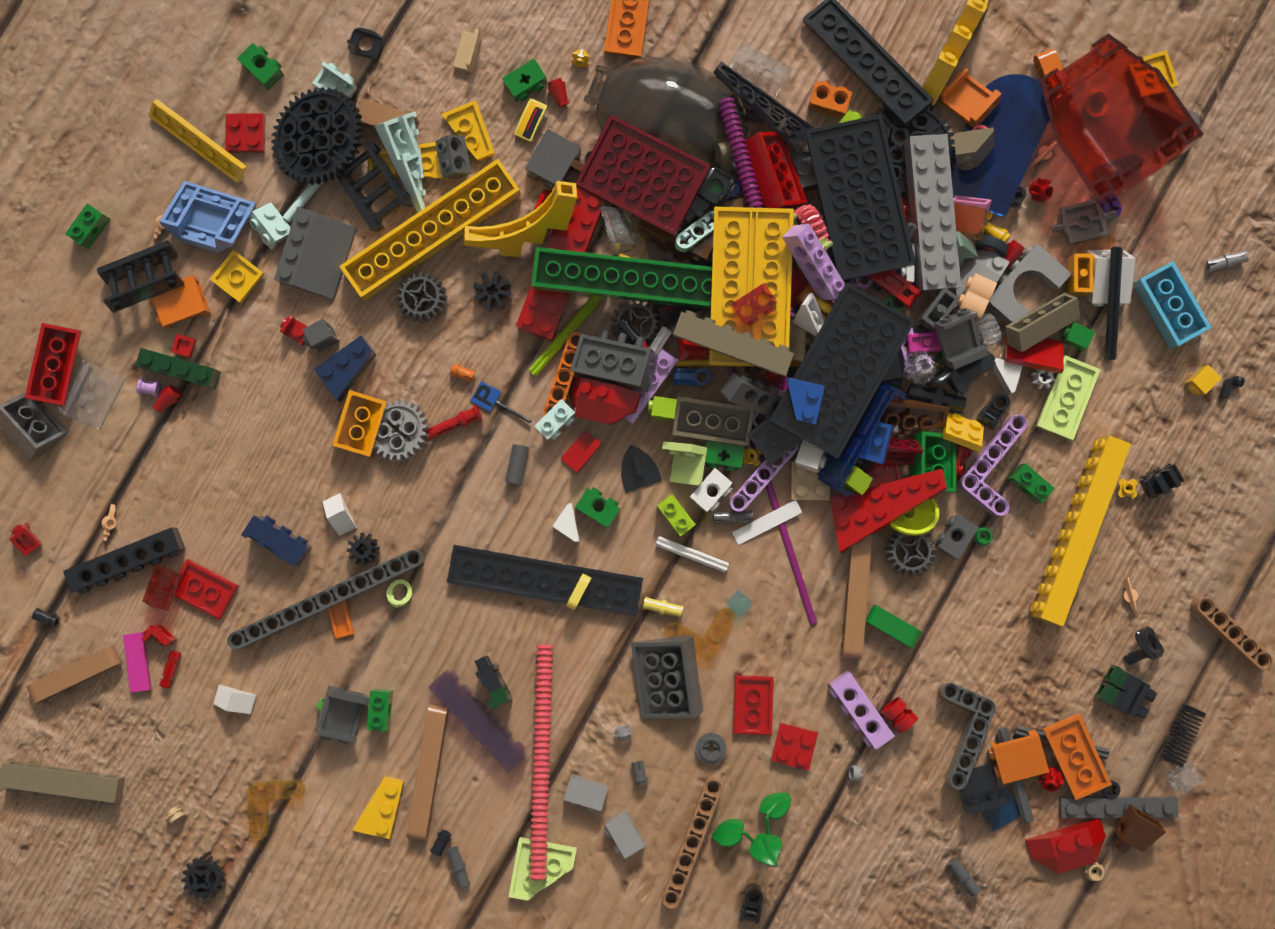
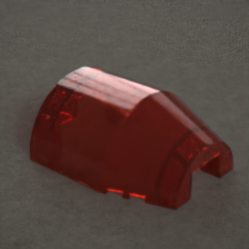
M1110 34L1093 43L1090 52L1061 71L1056 68L1040 78L1054 139L1098 204L1110 201L1148 179L1181 156L1204 135L1161 71L1145 62L1141 56L1131 52L1126 45Z

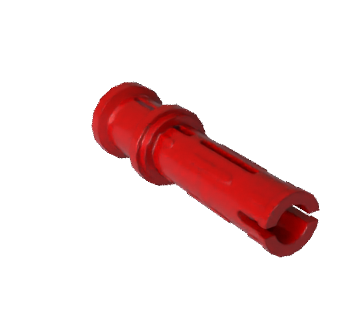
M473 405V408L465 412L460 411L457 416L430 427V429L425 430V433L429 435L427 438L430 441L459 427L466 428L468 424L477 420L482 421L483 418L478 406Z

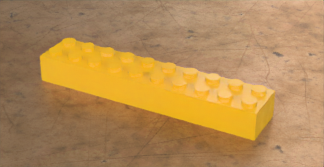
M497 159L339 267L359 296L364 301H367L464 235L465 226L476 227L520 197V189L499 159Z
M1110 435L1093 441L1090 449L1092 451L1091 456L1087 458L1084 464V475L1079 478L1077 486H1079L1078 491L1072 496L1070 502L1072 507L1064 517V522L1066 523L1064 528L1058 533L1057 540L1059 541L1057 547H1054L1051 552V563L1045 568V579L1037 589V594L1039 595L1037 600L1031 605V617L1051 625L1064 626L1129 452L1130 443Z

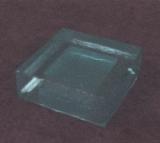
M737 590L726 605L741 617L753 601L740 590Z

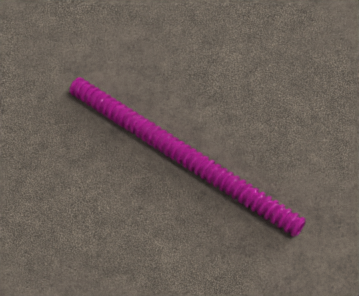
M734 98L722 99L717 105L720 107L719 112L722 113L721 118H723L722 123L725 124L724 129L727 130L725 133L728 136L727 140L730 142L729 147H732L730 151L733 153L732 158L735 159L733 162L737 165L735 169L738 170L737 175L740 176L738 179L741 182L740 187L743 188L742 193L745 194L743 197L746 199L745 204L748 205L746 208H762L764 204L761 202L762 197L759 196L761 193L757 190L759 186L756 185L757 180L754 179L756 176L753 173L754 168L751 167L752 162L749 161L751 158L748 156L749 151L746 150L748 147L744 144L746 140L743 138L744 133H741L743 129L740 127L741 122L738 121L739 116L737 115V110H735L736 105L733 104L735 102ZM790 307V319H792L795 316V314L792 313L793 307Z

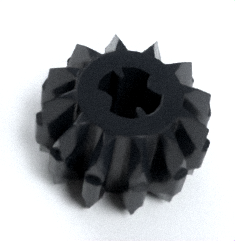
M360 533V539L357 535H354L353 539L355 542L348 541L352 548H348L347 552H353L349 559L356 557L355 564L362 562V565H367V560L373 563L374 559L372 556H379L378 553L374 552L380 549V546H374L378 540L373 539L371 541L372 534H368L365 537L364 533ZM363 544L365 547H367V551H364V554H362L363 552H360V548L363 547Z

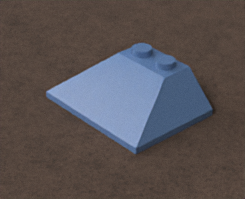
M184 181L159 222L180 242L218 253L235 244L256 203Z

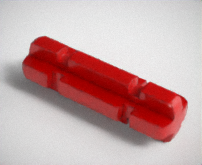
M170 651L169 660L166 662L162 674L164 677L161 678L159 686L163 688L171 687V679L174 678L178 666L177 661L181 657L180 652Z

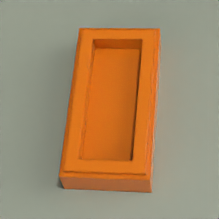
M343 601L338 605L328 608L335 640L354 635L347 602Z

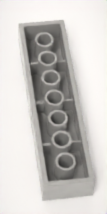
M948 134L910 136L904 141L910 220L911 223L917 225V230L912 237V242L915 244L916 286L921 293L939 292L944 287L949 291H955L961 288Z

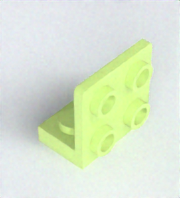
M663 441L662 449L669 450V454L674 455L670 482L701 486L707 448L693 444Z

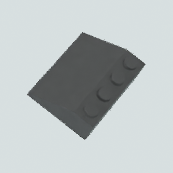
M297 207L274 280L279 284L334 300L343 272L339 266L347 260L356 227Z
M674 636L631 643L641 718H695L703 712L693 636Z

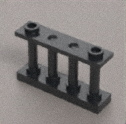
M365 140L362 143L367 150L351 162V167L345 166L346 172L341 170L340 177L335 176L371 231L379 232L385 228L381 223L385 216L401 204L406 207H412L413 204L410 201L412 199L410 194L403 190L380 155V148L374 142ZM372 157L377 166L358 181H354L351 177L352 171ZM382 172L387 182L368 197H364L361 192L362 187ZM392 188L397 198L378 213L374 212L371 207L372 203Z
M168 240L97 268L98 275L107 285L109 284L111 296L103 299V302L112 313L185 285L178 273L172 270L170 260L178 257ZM163 263L165 275L155 278L152 267ZM145 270L147 282L137 286L135 274ZM127 277L129 289L119 293L117 281Z

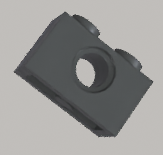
M944 287L937 293L917 322L930 332H935L934 323L940 321L941 317L949 315L960 298Z
M324 319L302 329L305 334L302 337L307 346L319 352L339 342L333 327Z
M960 514L949 518L946 523L947 529L944 533L941 532L935 541L937 542L935 547L954 560H959L979 528ZM953 531L959 533V539L956 542L951 538Z

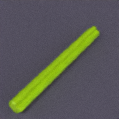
M591 296L529 368V372L533 376L539 375L567 342L569 335L580 327L604 297Z

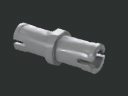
M1246 250L1234 254L1227 253L1222 257L1207 260L1206 267L1210 266V268H1207L1208 272L1222 268L1228 269L1233 265L1248 262L1249 257L1245 256L1247 254Z

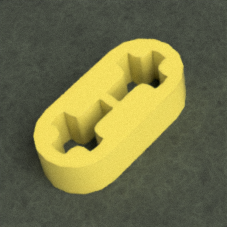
M582 574L566 607L575 611L591 577Z

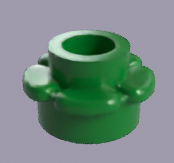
M987 527L978 528L974 536V541L981 546L988 545L993 539V535Z

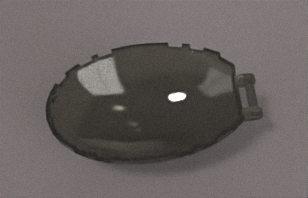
M652 56L627 60L611 69L602 65H596V74L588 94L583 99L585 103L596 106L595 117L601 130H603L611 114L710 164L712 168L715 167L716 144L730 143L725 133L727 131L724 129L725 124L722 123L723 118H721L722 113L719 112L720 107L717 105L720 100L734 98L735 102L733 104L736 105L735 110L738 112V121L741 122L740 127L743 129L741 133H744L743 138L745 140L747 137L748 117L741 99L720 81L713 72L683 60ZM605 75L607 77L600 92L599 99L594 98L599 87V84L601 82L602 76Z

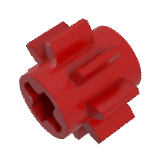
M1038 178L1037 181H1033L1029 187V193L1033 195L1031 199L1037 202L1048 200L1053 194V187L1050 186L1051 181L1044 178Z
M1048 767L1049 772L1039 775L1038 782H1041V787L1046 791L1055 792L1060 790V786L1064 785V777L1061 776L1062 772L1057 768Z

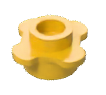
M576 50L572 53L573 59L571 63L573 65L589 67L588 61L590 57L586 51Z
M746 446L743 463L745 465L753 464L754 466H759L762 453L758 448L754 449Z
M1120 479L1118 481L1119 497L1129 496L1130 498H1135L1137 496L1136 486L1138 483L1135 479L1130 481Z

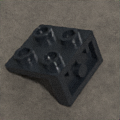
M992 764L973 768L967 785L959 790L964 811L969 815L1008 805L1006 797L1000 793ZM955 775L956 782L958 784L960 778L958 775Z

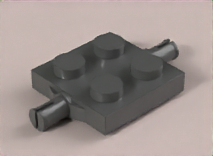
M1099 199L1062 207L1059 209L1062 218L1061 224L1050 226L1052 234L1064 231L1069 246L1106 237L1108 235L1106 220L1117 218V211L1104 213Z

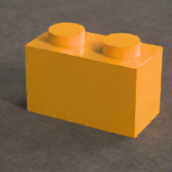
M1094 254L1071 255L1067 258V270L1071 273L1067 279V294L1087 296L1094 292Z

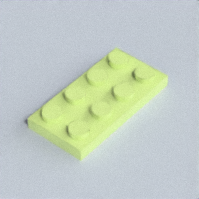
M1064 355V370L1062 374L1056 373L1054 377L1056 381L1051 385L1035 427L1070 441L1074 440L1101 369Z

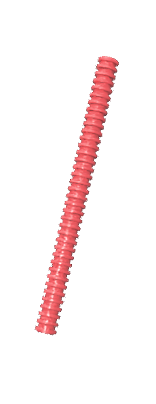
M552 645L536 646L538 648V652H536L538 658H536L538 670H536V673L538 674L535 677L537 679V682H535V685H537V688H535V691H537V694H535V697H537L535 704L537 706L535 707L536 713H534V716H536V719H534V722H536V725H534L536 737H534L535 744H533L535 750H533V753H535V756H533L535 768H533L534 774L532 775L534 781H532V784H534V787H532L534 799H532L533 806H531V809H533V812H531V815H533V818H531L533 822L531 824V828H533L531 834L533 835L530 838L532 840L530 844L532 847L530 853H532L530 856L532 860L530 866L532 868L529 869L531 872L529 878L532 880H544L547 878V875H545V872H547L545 868L547 862L545 860H547L546 853L548 852L546 850V847H548L546 843L548 837H546L548 825L546 823L549 821L547 818L549 812H547V809H549V806H547V803H549L547 799L549 793L547 791H549L548 784H550V781H548V778H550V775H548V772H550L548 768L550 762L548 760L550 759L549 753H551V750H549V747H551V744H549V741H551V738H549V735H551L549 731L551 725L549 723L552 721L550 719V716H552V713H550V710H552V707H550V704H552L550 692H552L551 685H553L551 679H553V676H551V673H553V670H551L553 658L551 656L554 653L552 652V649H554Z

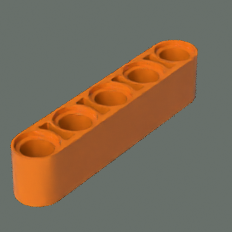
M573 332L568 337L543 410L544 416L560 401L553 398L556 391L563 392L564 397L561 400L565 403L567 401L576 374L570 371L572 364L566 363L565 360L567 356L575 355L577 346L572 345V340L575 337L580 338L582 334L580 332ZM562 373L570 375V379L567 382L559 380Z

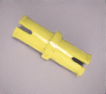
M646 597L643 609L659 612V615L667 614L681 618L683 606L667 603V600L659 601Z

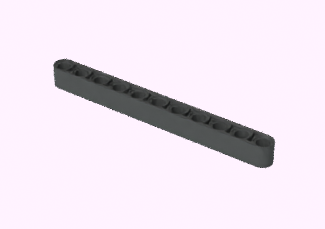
M418 550L407 551L231 633L228 636L227 643L232 649H241L252 645L330 607L420 567L425 560L424 554ZM413 553L419 556V561L416 564L410 561ZM396 561L401 564L399 572L393 570V564ZM379 569L384 573V577L381 580L375 577V573ZM360 578H364L366 580V586L364 588H360L358 586V580ZM343 586L348 588V594L345 597L340 593V589ZM325 594H328L331 598L328 605L323 602ZM308 602L313 605V610L310 613L305 609ZM291 610L295 613L293 621L288 618V613ZM272 619H275L278 623L275 629L270 626ZM255 627H257L260 630V634L258 637H255L253 635V629ZM237 635L242 638L241 645H237L235 642Z

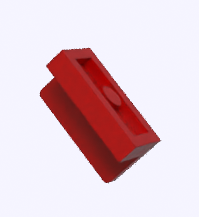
M584 430L564 453L561 460L575 472L579 473L602 446V443Z

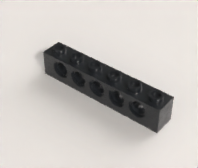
M171 527L66 569L63 573L70 592H78L80 595L91 591L90 587L95 585L101 587L108 584V580L115 578V580L127 576L126 573L132 570L133 573L145 569L144 566L147 564H159L163 562L162 558L167 556L169 558L176 557L181 554L180 551L186 548L178 528ZM161 542L165 546L163 552H160L158 549V545ZM143 549L147 554L145 559H142L140 556ZM124 557L128 558V565L126 567L122 563ZM107 564L110 566L108 574L104 570ZM89 571L92 573V579L90 581H88L86 577Z

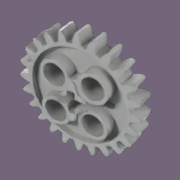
M395 399L393 405L388 401V407L384 409L373 449L378 450L377 454L383 455V458L387 460L390 457L391 461L395 462L397 458V460L402 462L403 456L410 460V454L417 456L416 449L423 450L420 446L421 443L427 444L423 438L429 437L425 430L430 429V427L424 424L429 420L423 418L425 413L420 411L421 408L419 406H414L412 402L407 403L406 400H402L400 403V401ZM401 413V418L396 421V416ZM387 420H390L392 424L399 427V430L410 437L411 440L408 441L404 436L400 435L396 429L387 423ZM414 425V430L409 433V428ZM388 428V434L383 436L384 430ZM402 440L401 446L397 448V442Z

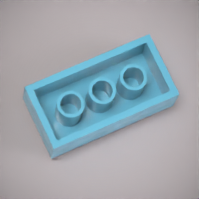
M1174 261L1133 283L1134 288L1169 349L1175 348L1212 328Z

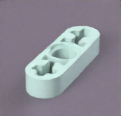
M714 211L708 212L677 235L675 240L677 250L687 252L714 232V222L707 227L710 219H714ZM700 227L703 229L704 234L698 236L694 233L693 229ZM690 235L691 238L688 240L687 245L685 243L680 244L681 239L685 241Z

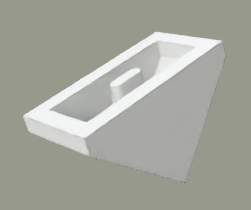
M809 293L796 314L793 323L816 336L825 319L814 294Z
M995 358L996 364L992 369L1006 395H1009L1016 390L1022 366Z
M341 493L323 501L326 517L339 536L357 528Z
M569 503L552 527L573 541L578 542L580 540L573 505Z
M219 685L213 704L225 711L251 714L257 695Z

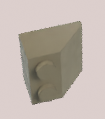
M994 128L954 133L958 169L971 170L984 160L995 147Z

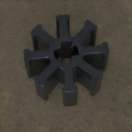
M494 271L493 282L489 281V276L484 272L481 274V277L485 280L486 285L484 286L477 282H474L473 285L476 292H483L478 296H474L476 301L480 305L481 302L487 299L484 307L492 312L494 301H497L499 310H503L506 307L500 301V298L503 297L511 301L513 297L511 291H503L512 286L508 278L499 283L502 275L498 271ZM493 288H495L497 293H493V295H491L489 290H493Z
M1169 463L1162 469H1154V473L1144 475L1143 479L1139 480V483L1147 497L1154 499L1162 493L1165 495L1171 492L1170 489L1181 486V482L1185 480L1176 464Z

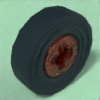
M978 235L974 242L976 250L994 251L1003 258L1009 250L1008 244L989 235Z

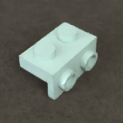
M322 62L321 66L323 68L312 84L318 89H321V87H324L326 90L328 87L332 90L336 89L351 98L357 89L354 78L347 73L343 75L338 72L339 69L334 64L329 63L328 65Z
M272 203L252 211L249 220L253 230L259 233L264 244L268 245L271 250L276 248L277 243L288 237L291 228Z
M560 400L535 425V428L548 441L551 439L556 440L562 433L560 430L565 425L569 427L575 421V412L563 400Z

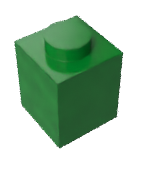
M1073 322L1064 327L1061 336H1063L1061 342L1079 351H1084L1088 349L1095 331Z

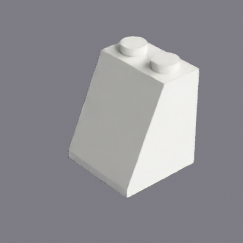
M1086 250L1085 254H1094V292L1087 295L1086 299L1094 306H1104V304H1108L1111 250ZM1124 250L1122 255L1120 306L1131 301L1136 259Z

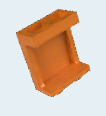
M965 68L954 76L953 82L949 86L946 85L940 94V103L974 128L1000 103L1002 93L996 89L993 92L988 90L969 75V70Z
M194 275L182 279L185 285L150 298L153 308H156L158 313L156 319L160 326L170 329L172 328L171 325L197 315L206 316L211 314L199 278Z
M1036 730L1028 731L1029 736L999 744H995L994 741L990 742L991 748L988 751L991 760H995L996 766L993 767L996 778H1000L1003 784L1049 772L1041 740Z

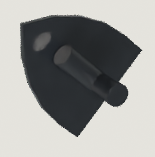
M630 444L624 455L621 469L625 491L629 492L662 481L660 472L652 458L640 448Z

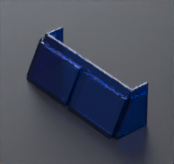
M882 381L840 457L837 459L827 453L826 465L824 469L821 468L820 472L817 473L819 475L817 479L847 497L850 494L855 496L851 490L843 485L893 396L895 395L909 401V399L905 398L906 393Z

